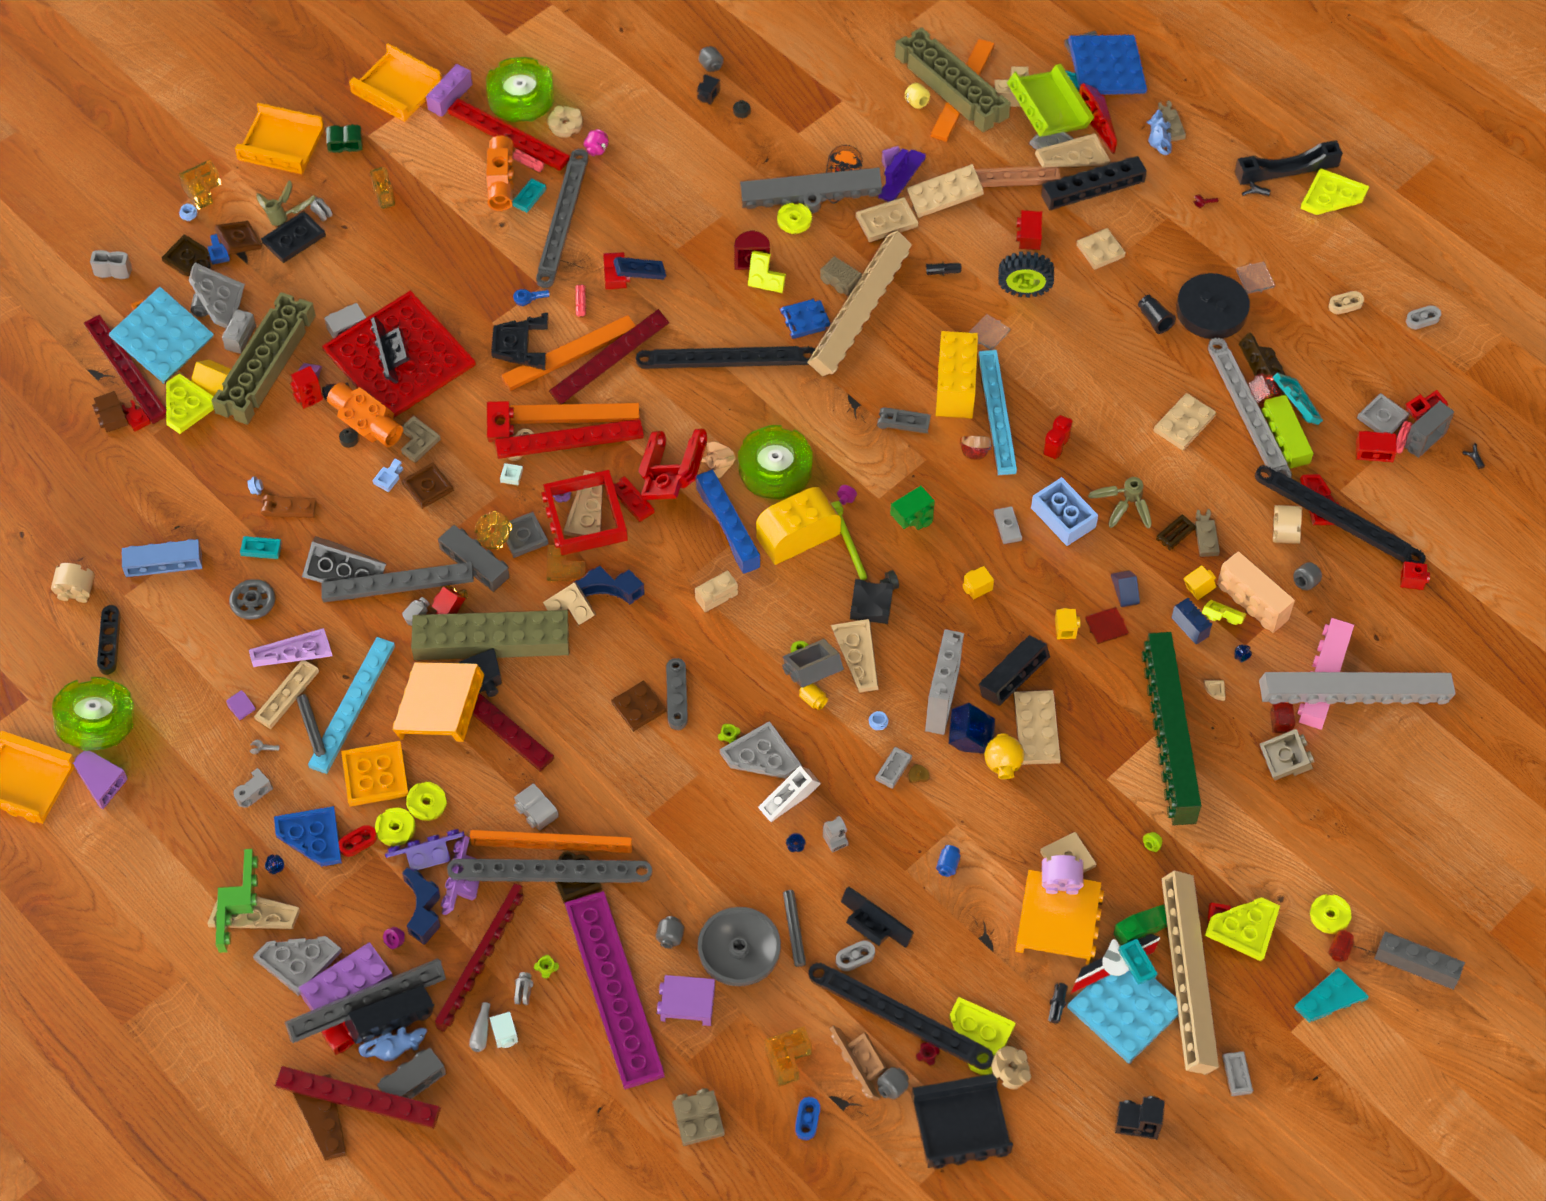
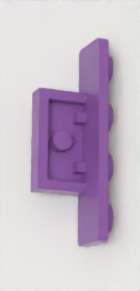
M465 836L456 842L454 846V859H475L466 855L470 837ZM458 865L452 868V871L454 873H461L463 868ZM449 877L445 884L447 889L446 895L441 902V907H443L441 914L447 915L454 909L457 895L474 900L477 895L479 881H457Z

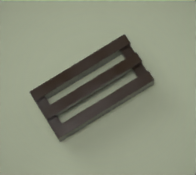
M1182 514L1159 533L1156 540L1161 541L1163 546H1168L1167 549L1170 551L1193 532L1196 525ZM1182 521L1185 522L1179 528H1177L1170 536L1165 538V536L1169 532H1171L1176 526H1178Z

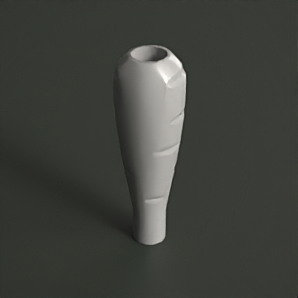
M487 1002L482 1003L480 1014L470 1037L469 1046L475 1052L484 1050L487 1043L490 1004Z

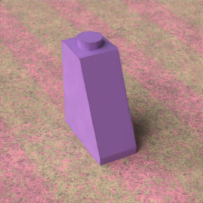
M86 748L77 755L73 763L77 773L101 809L106 807L127 781L123 769Z

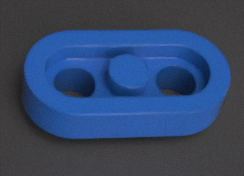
M806 1097L799 1103L795 1133L802 1140L812 1139L817 1131L820 1104L813 1097ZM812 1108L813 1111L808 1113L806 1112V1109ZM808 1128L810 1131L805 1133L802 1129Z

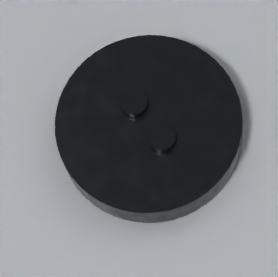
M1206 273L1197 275L1184 283L1178 294L1176 313L1181 324L1191 333L1207 339H1223L1236 334L1245 325L1250 301L1246 290L1234 279L1221 274Z

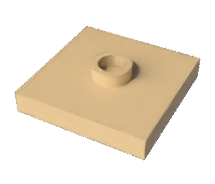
M1076 832L1040 850L1044 859L1047 858V861L1052 860V856L1056 855L1074 856L1075 861L1078 862L1079 859H1082L1083 873L1096 867L1094 859Z

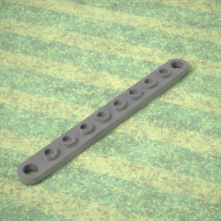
M1222 338L1210 340L1208 351L1265 466L1267 465L1276 472L1279 471L1291 478L1292 474L1287 466V462L1227 343ZM1220 345L1222 348L1221 350H1216L1213 346Z

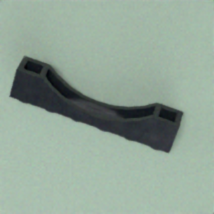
M1337 140L1320 143L1304 153L1285 159H1263L1257 156L1243 157L1237 160L1235 174L1239 184L1244 185L1250 184V181L1255 183L1319 171L1320 168L1330 169L1339 167L1343 153Z

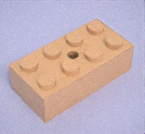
M1238 551L1222 564L1217 585L1223 592L1228 593L1237 604L1245 608L1250 616L1255 617L1261 622L1265 629H1269L1274 633L1289 620L1295 600Z

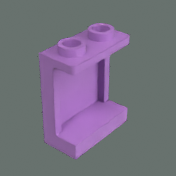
M665 975L664 982H660L659 995H663L662 1002L658 1001L657 1014L661 1015V1021L665 1022L666 1018L702 1020L704 1026H711L715 979Z

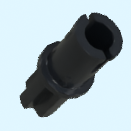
M942 262L926 264L927 275L943 274L944 276L947 273H961L962 271L961 263L944 264Z
M1064 983L1055 984L1053 998L1050 999L1051 1009L1048 1018L1050 1023L1058 1024L1061 1020L1063 1008L1066 1007L1065 997L1068 986Z

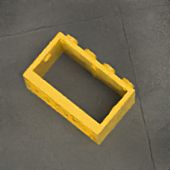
M941 331L936 416L972 419L976 386L978 333Z

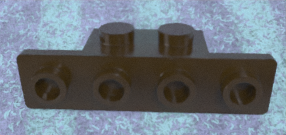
M1248 333L1239 342V346L1266 399H1270L1280 390V387L1272 377L1276 373L1286 374L1276 357L1275 351L1272 348L1259 346L1253 334Z

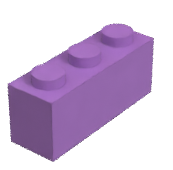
M456 64L426 96L428 110L442 117L457 98L459 99L471 87V71Z

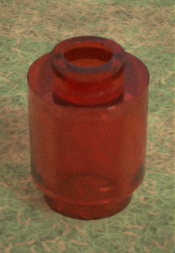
M1340 930L1335 934L1328 951L1334 961L1342 962L1348 960L1354 945V936L1350 932Z

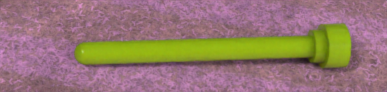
M839 501L832 502V506L841 517L840 531L857 573L860 579L864 581L867 579V574L842 517V504Z

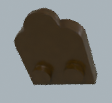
M185 234L162 256L164 263L185 276H190L192 266L195 263L211 269L210 262L208 261V249Z
M569 851L562 853L558 860H590L586 855H575ZM555 882L563 903L602 889L600 882Z

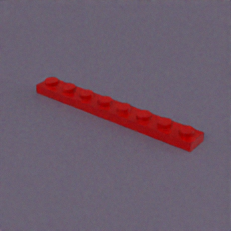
M458 98L448 108V114L493 137L506 136L513 141L514 148L559 171L570 160V155Z
M637 419L495 439L494 443L497 458L501 459L643 439L644 433L641 420Z

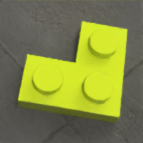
M753 251L748 286L782 293L784 291L786 274L769 271L771 254Z
M1210 600L1202 611L1206 615L1205 617L1212 621L1221 620L1224 617L1227 619V622L1234 625L1242 624L1246 617L1245 613Z

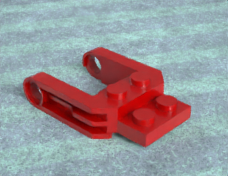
M701 428L693 431L681 465H660L666 447V435L663 431L651 432L638 471L645 481L641 493L643 500L677 499L680 488H686L696 480L708 440L705 429Z

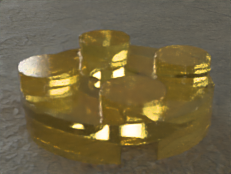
M491 511L492 513L482 515L475 526L476 540L487 549L498 550L507 541L512 530V524L502 513ZM491 528H495L494 533L490 531Z

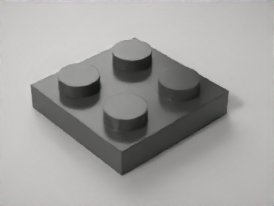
M533 512L498 525L499 531L513 558L548 545V539Z

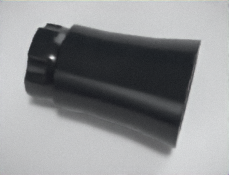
M1146 295L1139 301L1138 307L1157 334L1168 331L1174 325L1176 316L1162 306L1156 298Z

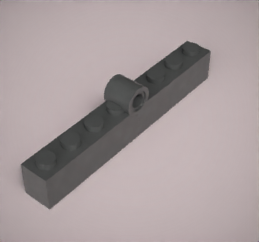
M880 168L740 182L743 208L754 209L758 206L772 207L777 204L786 205L799 202L809 208L811 213H816L821 208V202L827 199L842 200L846 197L860 198L866 195L874 197L882 194Z

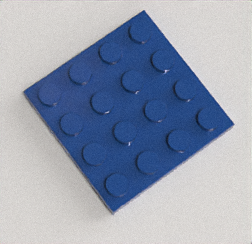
M1134 35L1069 36L1068 42L1079 90L1080 85L1085 83L1096 88L1100 94L1146 93L1147 86Z

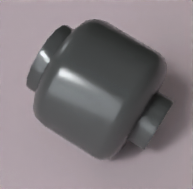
M705 47L700 51L699 62L706 71L713 72L721 68L724 59L715 47Z
M1304 563L1294 572V582L1302 590H1310L1320 583L1322 572L1314 563Z
M668 916L659 922L656 939L661 943L662 947L671 949L681 944L685 931L681 920Z
M891 1067L878 1078L879 1093L884 1098H899L908 1089V1075L901 1068Z

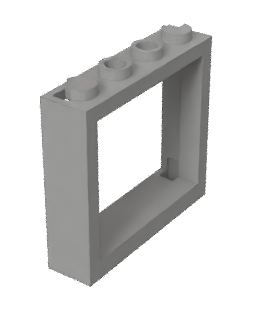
M944 630L928 698L925 727L927 732L945 735L960 670L964 633Z

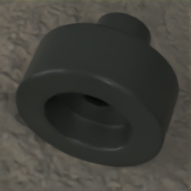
M744 100L736 102L733 105L734 115L738 118L748 117L750 114L749 103Z
M346 428L339 434L340 443L344 447L350 448L358 443V434L352 428Z
M894 570L885 572V579L880 580V584L892 583L893 590L899 588V581Z

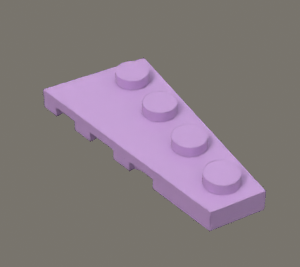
M324 628L249 650L253 667L332 656Z

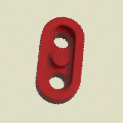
M364 825L342 837L338 843L340 853L343 856L352 857L372 846L377 840L376 830L370 825ZM348 846H352V847H353V848L350 849V850H347V849H346Z

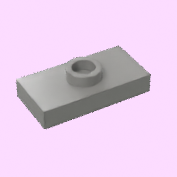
M1012 506L994 510L995 520L1003 544L1022 541V535Z
M894 747L875 780L893 789L912 760V755Z
M1244 1051L1223 1054L1222 1058L1231 1096L1252 1094L1253 1088Z

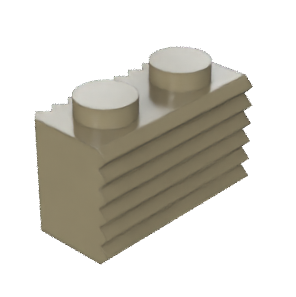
M836 256L820 269L821 280L825 284L835 287L837 292L844 293L847 296L851 294L862 276L861 272L853 269L844 261L842 262Z

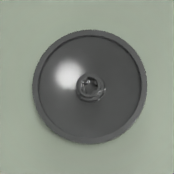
M732 907L716 913L704 924L698 938V954L702 966L715 980L730 986H748L763 980L774 970L780 957L781 942L776 926L763 913L747 907Z

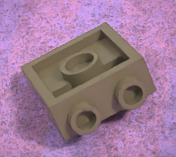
M1297 729L1260 743L1274 781L1292 773L1296 776L1313 769L1311 763L1315 761L1311 752H1306L1304 746L1308 744L1304 734L1299 735Z
M701 1089L696 1092L697 1095L689 1097L688 1094H681L676 1097V1100L672 1101L683 1146L725 1136L714 1090Z

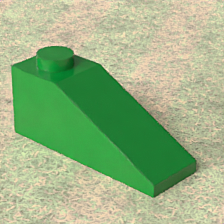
M1163 904L1133 914L1117 923L1113 935L1122 946L1135 939L1139 940L1166 928L1165 905Z

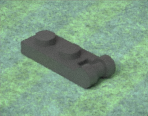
M884 407L880 409V418L877 421L879 428L885 429L888 427L928 434L930 414Z

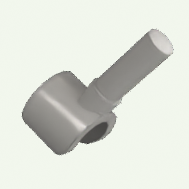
M255 740L250 744L257 747L250 750L252 754H258L261 750L279 751V746L266 745L260 740Z

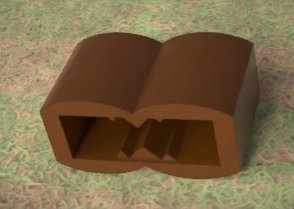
M115 391L94 398L95 404L92 406L95 414H100V417L97 419L101 429L105 427L108 433L128 426Z

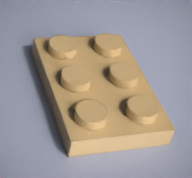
M905 197L856 212V218L869 242L885 238L897 230L903 232L918 227V221Z
M1186 393L1157 423L1153 431L1184 451L1216 416V411Z

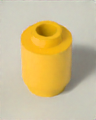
M814 683L803 688L801 687L799 690V697L813 709L821 710L828 702L826 693Z

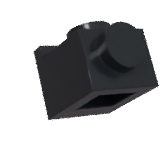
M704 74L703 82L697 88V99L711 105L720 92V79Z

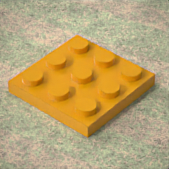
M401 741L341 751L349 807L407 797L408 786Z

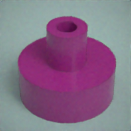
M841 485L837 492L840 498L839 502L843 505L846 502L852 503L857 496L855 489L848 485Z
M398 927L389 928L383 934L384 943L390 949L400 947L404 943L405 933Z

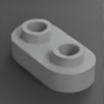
M1432 305L1411 311L1407 315L1406 324L1412 329H1420L1436 324L1440 320L1441 311L1438 307Z
M860 941L842 949L836 955V965L842 971H850L873 960L875 947L869 941ZM865 951L868 955L864 956L861 952ZM849 960V963L844 964L842 961Z

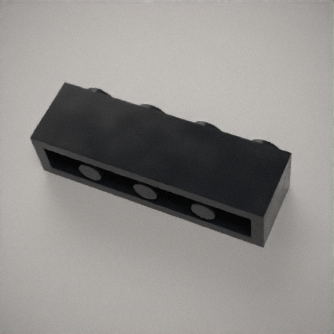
M1031 635L1020 642L999 665L981 680L979 688L982 697L1000 706L1050 658L1047 644Z
M422 985L347 1013L345 1025L355 1044L360 1042L366 1043L376 1036L385 1035L397 1028H406L413 1022L428 1019L432 1014L434 1003Z

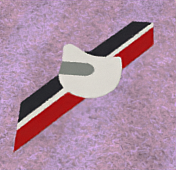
M1149 934L1138 940L1147 956L1155 952L1160 937ZM1115 939L1111 941L1104 957L1081 968L1070 994L1109 975L1120 976L1129 971L1118 951L1120 946Z

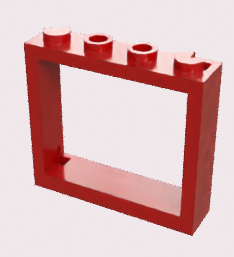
M610 470L543 484L542 500L543 503L548 505V507H545L547 518L552 520L549 523L551 533L556 535L554 544L556 548L560 549L561 556L628 541L627 528ZM604 485L616 528L564 540L552 496Z

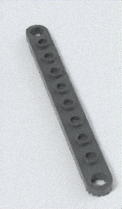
M583 149L572 151L536 275L537 284L542 288L551 287L555 281L588 163L587 151ZM583 156V159L576 160L575 157ZM543 277L550 278L549 281L547 280V282L541 280V278Z
M454 859L447 866L448 875L451 879L457 881L647 882L652 876V867L646 861ZM458 865L463 868L461 873H454L452 871V868ZM643 867V869L647 870V874L639 875L636 870Z

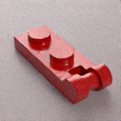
M625 476L620 478L616 484L613 483L617 498L639 523L655 513L651 504L647 500H643L641 493Z

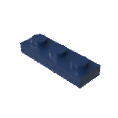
M616 257L613 261L617 276L664 280L667 276L662 261Z

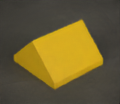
M212 360L196 362L191 382L212 396H215L218 389L223 391L222 383L231 369Z

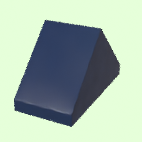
M1130 570L1112 573L1111 578L1120 606L1126 607L1139 604L1137 576Z

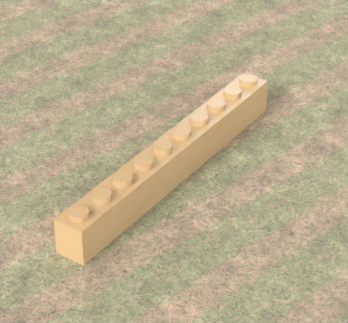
M898 230L887 235L807 362L822 377L833 374L838 369L839 361L846 356L845 352L854 343V337L861 332L862 324L869 319V313L878 304L877 300L886 292L885 288L894 279V273L902 266V260L909 255V249L912 244Z
M1173 871L1162 878L1185 1069L1186 1071L1206 1075L1219 1068L1194 876Z

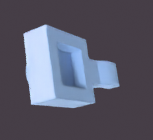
M394 459L388 469L383 467L372 480L373 484L390 492L400 479L398 474L403 470V467L400 466L402 464L401 461Z

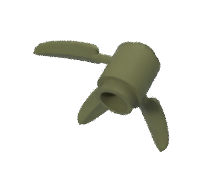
M289 180L278 201L276 199L267 200L259 193H257L256 198L264 209L270 223L273 226H281L287 220L288 214H296L308 207L315 200V195L285 212L281 204L286 203L290 196L292 182Z
M1137 477L1127 479L1122 489H1117L1116 486H1109L1094 490L1088 495L1089 498L1093 499L1116 496L1119 492H1124L1126 499L1125 501H1120L1114 509L1109 520L1110 528L1114 527L1129 507L1128 501L1135 502L1144 525L1147 528H1150L1152 525L1146 501L1141 500L1144 485L1142 480Z

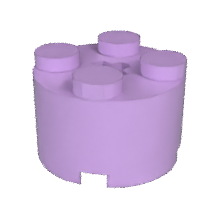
M1069 855L1052 856L1050 861H1047V858L1043 859L1042 887L1046 889V893L1057 894L1058 891H1066L1070 895L1078 894L1079 889L1083 887V860L1075 861V857Z

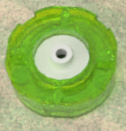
M518 57L505 59L499 62V66L496 69L490 70L487 74L486 90L488 105L502 119L510 122L534 121L547 113L554 103L552 72L547 66L544 67L538 64V60L534 58Z
M768 425L751 432L744 438L743 444L738 451V472L746 488L752 493L767 499H783L800 492L811 478L812 449L805 437L797 430L782 429V425Z
M91 677V681L78 683V680L72 681L65 685L53 699L52 714L55 733L64 743L83 751L101 750L118 745L133 729L134 702L132 701L131 693L124 685L110 679Z

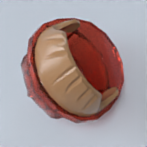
M971 435L960 438L963 454L973 460L984 458L992 446L988 436Z

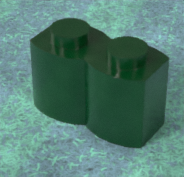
M351 124L344 127L334 125L326 128L328 152L339 153L363 150L360 125Z

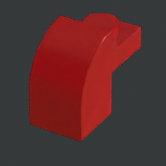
M1435 390L1425 398L1420 394L1405 405L1415 421H1418L1439 401L1448 406V402L1438 390Z

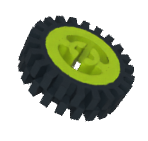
M1027 251V255L1019 252L1018 256L1016 253H1012V257L1006 256V259H1002L999 264L998 283L1001 285L1002 290L1005 289L1007 293L1011 291L1013 296L1018 293V297L1026 294L1028 298H1030V294L1033 297H1037L1038 293L1043 295L1044 291L1048 292L1049 288H1052L1054 284L1055 268L1053 262H1050L1049 258L1045 259L1044 255L1038 257L1039 253L1036 252L1034 255H1031L1029 251Z

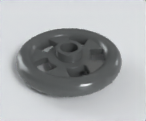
M246 580L232 590L229 605L231 610L240 618L258 619L268 614L273 608L275 592L268 583L262 580ZM249 587H257V591L249 590ZM240 593L244 594L243 600L237 599ZM267 593L268 598L262 600L261 594ZM261 604L263 608L256 611L254 608L258 607ZM245 605L249 609L244 611L240 608Z

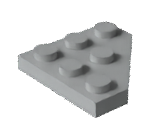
M195 263L192 266L189 282L212 321L219 326L227 328L235 311L239 308L245 284Z
M770 721L720 749L721 756L728 766L733 769L787 778L799 766H802Z
M326 936L310 940L301 938L290 939L288 942L268 941L253 958L299 996L300 991L298 987L322 973L342 950Z

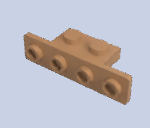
M832 1026L830 1028L832 1032L831 1038L842 1049L841 1055L853 1068L851 1072L855 1079L860 1080L863 1086L861 1088L862 1092L868 1099L879 1100L880 1096L871 1080L887 1070V1067L869 1036L863 1033L848 1043L841 1029Z

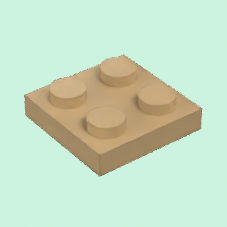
M1108 228L1077 241V247L1094 270L1124 258L1126 254Z

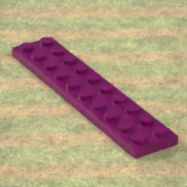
M604 891L565 902L566 911L624 1090L664 1078V1071Z

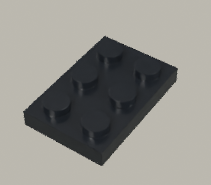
M303 211L262 237L261 240L282 263H285L325 237L326 234Z

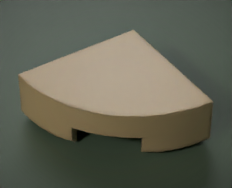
M1204 680V688L1207 693L1215 699L1225 701L1224 680Z

